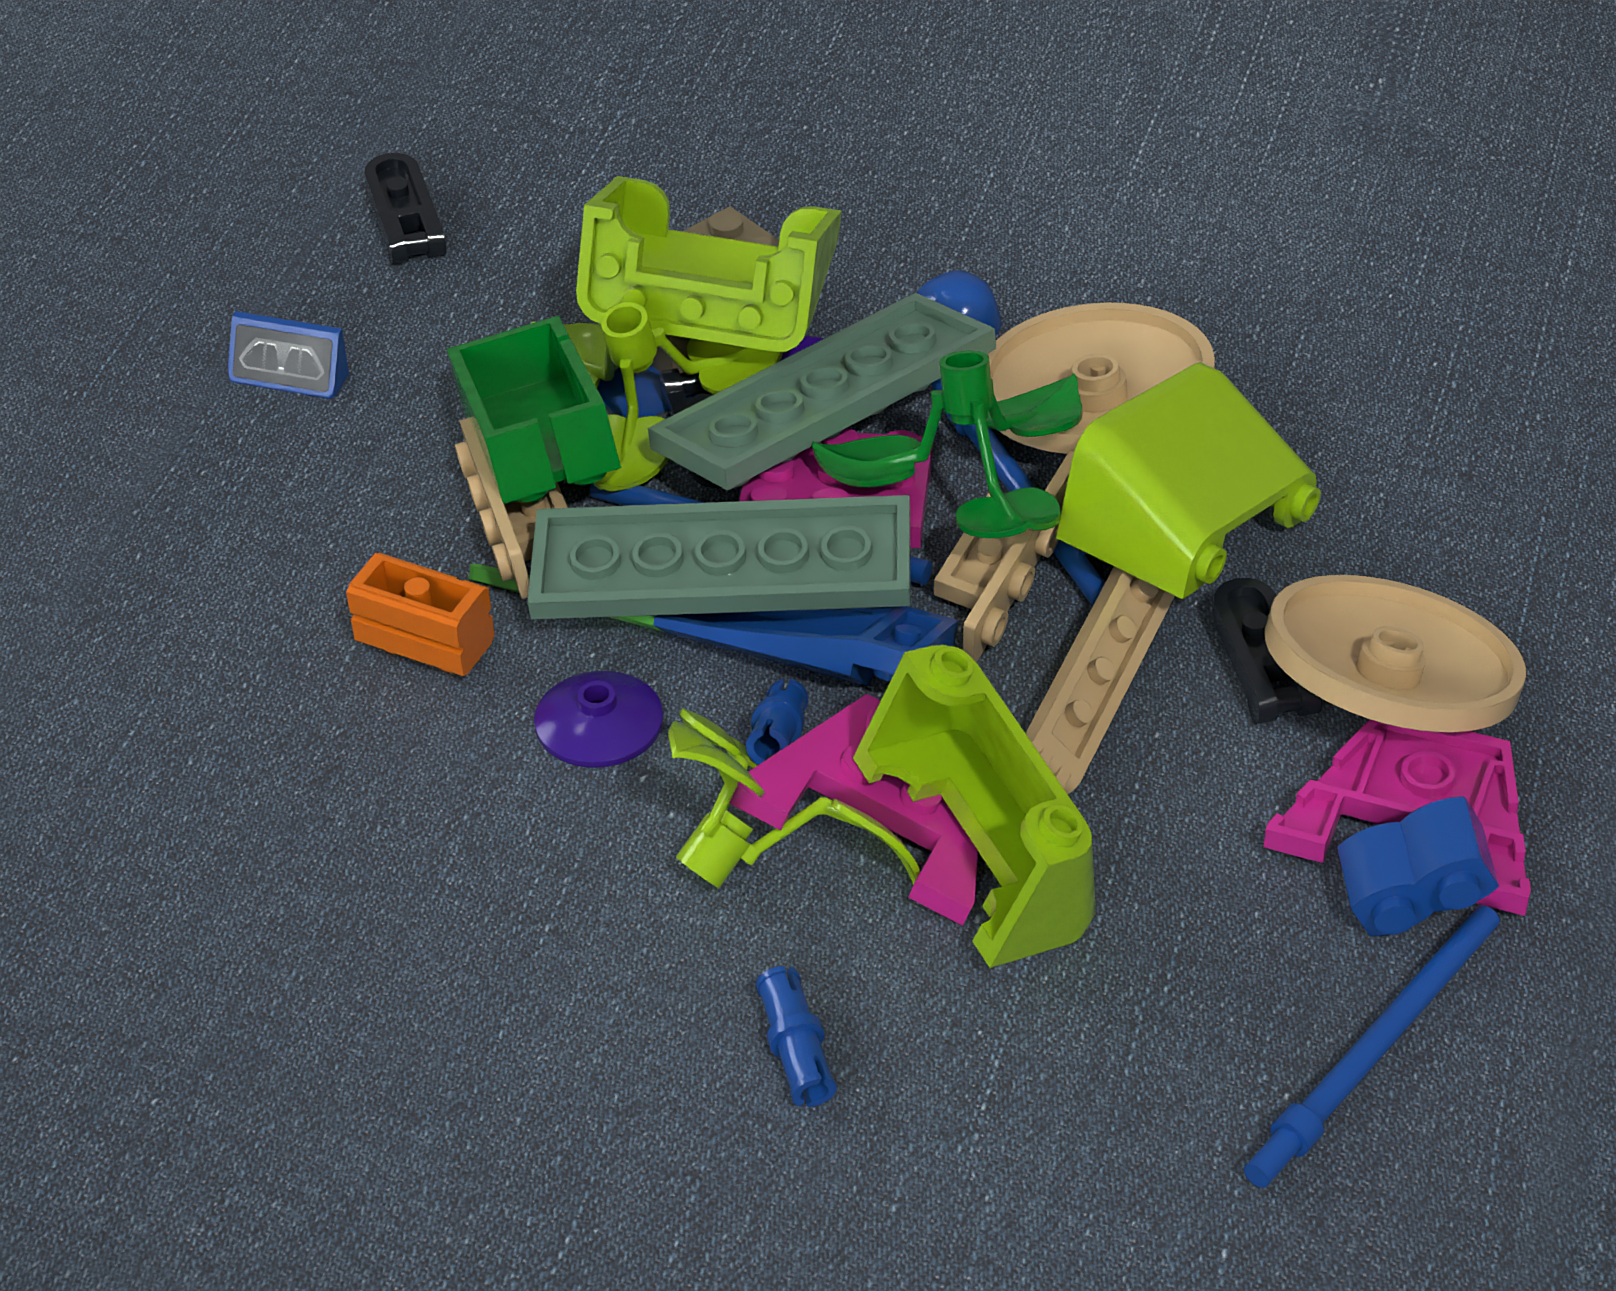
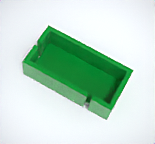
M559 315L446 349L465 415L472 420L503 504L512 501L525 503L538 500L545 496L548 490L556 488L555 483L562 480H567L568 484H591L601 480L607 472L621 468L604 401L571 338H569Z

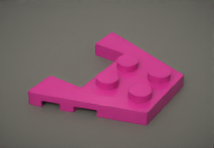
M865 694L748 771L765 791L762 798L741 782L738 783L729 804L779 830H782L807 788H811L832 800L835 798L860 810L891 831L930 850L932 853L917 877L908 898L962 926L965 923L975 903L978 850L943 797L937 795L913 802L907 793L910 784L898 777L883 774L880 781L869 783L853 759L880 703L879 699Z
M1369 719L1333 756L1332 766L1317 781L1309 780L1297 792L1295 804L1283 816L1277 813L1268 822L1265 829L1264 848L1323 863L1341 815L1367 820L1376 825L1401 822L1410 813L1429 803L1451 797H1465L1483 825L1499 884L1495 891L1476 903L1523 916L1526 915L1531 887L1530 880L1526 878L1525 844L1523 834L1519 830L1517 816L1519 802L1511 744L1508 740L1472 731H1420Z

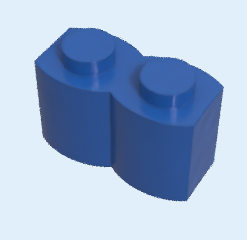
M1451 797L1429 803L1410 813L1401 822L1384 823L1366 828L1350 836L1337 847L1351 910L1369 936L1403 933L1425 920L1434 911L1470 907L1499 887L1483 825L1465 797Z

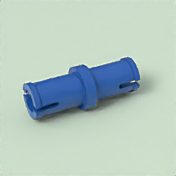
M784 679L773 683L767 692V698L759 702L752 714V732L747 738L746 750L750 759L758 765L767 760L769 755L776 754L796 741L803 731L805 721L803 712L808 705V694L803 685L796 680L790 679L786 690H783Z
M785 966L774 967L763 972L755 983L757 993L762 999L770 1024L766 1035L771 1053L781 1058L791 1089L792 1101L797 1106H802L804 1102H806L807 1107L821 1105L830 1100L837 1091L835 1079L831 1075L821 1046L825 1038L821 1020L816 1015L810 1013L801 986L799 972L794 967H790L787 971L788 982Z

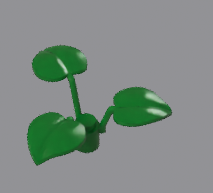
M974 350L957 351L947 354L940 359L942 390L931 392L932 407L921 443L905 435L877 436L841 444L812 442L814 456L820 467L829 476L850 486L876 487L893 484L912 477L915 474L914 463L924 462L929 458L943 409L948 414H951V421L956 424H975L987 487L991 497L976 498L963 503L956 511V524L960 530L970 536L1004 538L1021 534L1027 529L1030 531H1041L1055 527L1061 518L1060 505L1053 495L1035 487L1020 488L1007 493L1002 492L998 482L988 428L998 431L1010 429L1011 432L1022 437L1055 434L1078 425L1082 420L1083 408L1078 391L1077 377L1074 373L1054 383L997 402L994 395L993 380L991 379L989 356L984 352Z

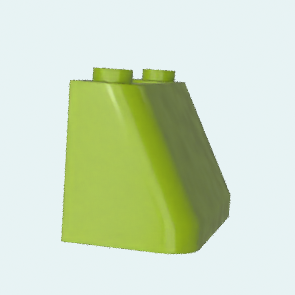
M617 176L584 204L576 287L577 303L589 319L600 324L603 314L609 308L619 303L633 302L645 308L651 328L662 327L666 335L772 352H786L797 347L809 331L839 239L842 211L815 206L801 207L793 211L783 222L779 246L670 230V204L665 192L652 182Z
M1199 362L1101 415L1087 426L1076 444L1056 538L1180 599H1184L1205 583H1213L1222 572L1227 557V552L1223 549L1227 533L1270 506L1274 507V521L1286 528L1294 527L1300 522H1306L1314 514L1319 504L1321 491L1316 487V474L1226 375L1217 369Z
M932 645L904 652L853 756L854 761L869 783L880 781L883 774L898 777L910 784L907 793L913 802L941 795L1000 883L1001 887L991 889L982 905L988 916H991V919L981 924L972 940L989 968L1072 944L1079 940L1096 914L1092 833L1086 820L984 672L968 653L960 648L947 645Z

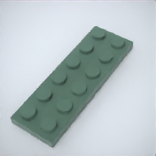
M914 293L649 427L650 448L728 491L734 487L746 484L752 477L779 463L792 460L798 453L813 446V441L819 443L824 439L833 438L839 435L843 429L870 415L879 414L887 406L914 392L926 389L931 383L941 378L939 362L945 355L965 350L980 351L988 354L995 350V328L918 293Z
M910 496L537 509L527 601L531 619L911 606Z

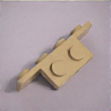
M471 418L460 420L465 441L454 444L464 478L467 479L476 511L479 512L488 544L492 547L502 582L514 578L521 599L528 598L529 577L524 562L532 559L537 509L568 507L557 482L555 483L556 488L548 490L547 494L538 500L525 503L512 501L503 504Z
M1073 450L1068 452L1045 490L1057 499L1060 505V514L1074 454ZM1059 523L1048 530L1030 531L1027 529L1021 534L1004 538H980L963 533L935 577V596L972 609L963 626V650L976 663L987 645L994 647L1000 641L1007 625L1008 610L1014 600L1022 602L1026 598L1034 580L1035 565L1041 555L1050 557L1055 550L1059 540L1056 538Z

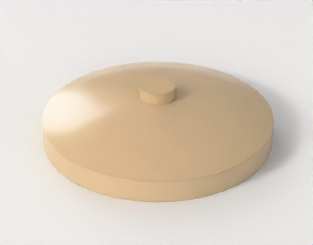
M1091 303L1046 312L1008 330L996 340V349L987 354L989 356L991 379L993 380L994 395L997 402L1054 383L1073 373L1076 375L1083 408L1082 420L1078 425L1066 431L1037 437L1018 436L1011 432L1010 429L1000 431L1005 436L1023 445L1068 454L1070 450L1075 451L1076 444L1084 430L1101 415L1195 363L1201 362L1215 369L1213 348L1206 336L1195 325L1168 311L1129 303Z
M1326 575L1300 580L1285 587L1275 597L1265 627V641L1271 656L1294 681L1337 707L1359 716L1397 727L1430 732H1466L1490 727L1503 721L1514 711L1525 683L1526 666L1522 655L1513 642L1491 622L1465 606L1441 595L1387 579L1358 575Z

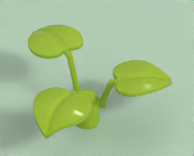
M623 302L609 308L603 314L601 324L575 323L564 325L596 388L601 379L604 381L612 380L614 371L618 368L621 369L623 375L627 417L608 415L621 468L607 472L601 480L593 484L598 489H605L607 491L630 489L653 478L669 460L650 448L648 433L649 427L665 419L659 416L638 418L639 408L634 373L642 372L651 366L657 353V347H660L686 374L699 373L701 386L712 394H716L779 362L783 352H772L691 339L686 347L688 360L666 338L662 327L651 328L645 308L633 302Z
M682 708L678 713L683 724L674 721L668 729L672 758L691 759L711 765L718 769L724 781V785L710 814L707 813L675 856L696 874L715 887L720 888L740 859H743L752 866L760 854L817 815H827L863 828L886 843L899 857L914 885L920 874V869L900 839L874 818L835 798L833 800L826 797L819 798L788 819L782 830L775 828L753 844H750L746 839L754 829L728 811V807L739 782L762 798L765 791L747 771L748 766L755 768L758 764L754 763L748 756L746 745L731 737L711 720L685 708ZM714 745L725 748L727 753L716 748Z

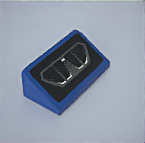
M235 311L231 322L228 361L229 381L322 398H333L337 395L349 375L342 328Z

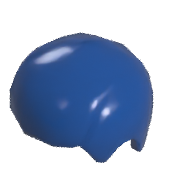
M965 270L941 274L926 282L916 292L995 328V337L1002 326L999 308L992 289L986 281Z

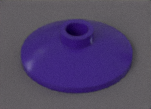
M614 671L586 672L571 676L557 683L545 693L535 711V731L544 749L563 762L591 768L614 766L636 758L656 741L663 725V709L656 692L648 684L634 676Z

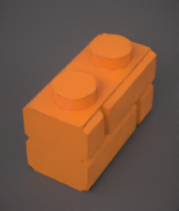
M380 552L375 553L349 583L346 591L349 612L353 613L351 624L354 640L383 649L391 654H398L437 667L445 672H452L461 676L468 675L490 647L495 637L493 618L489 614L491 610L489 587L467 580H459L457 577Z

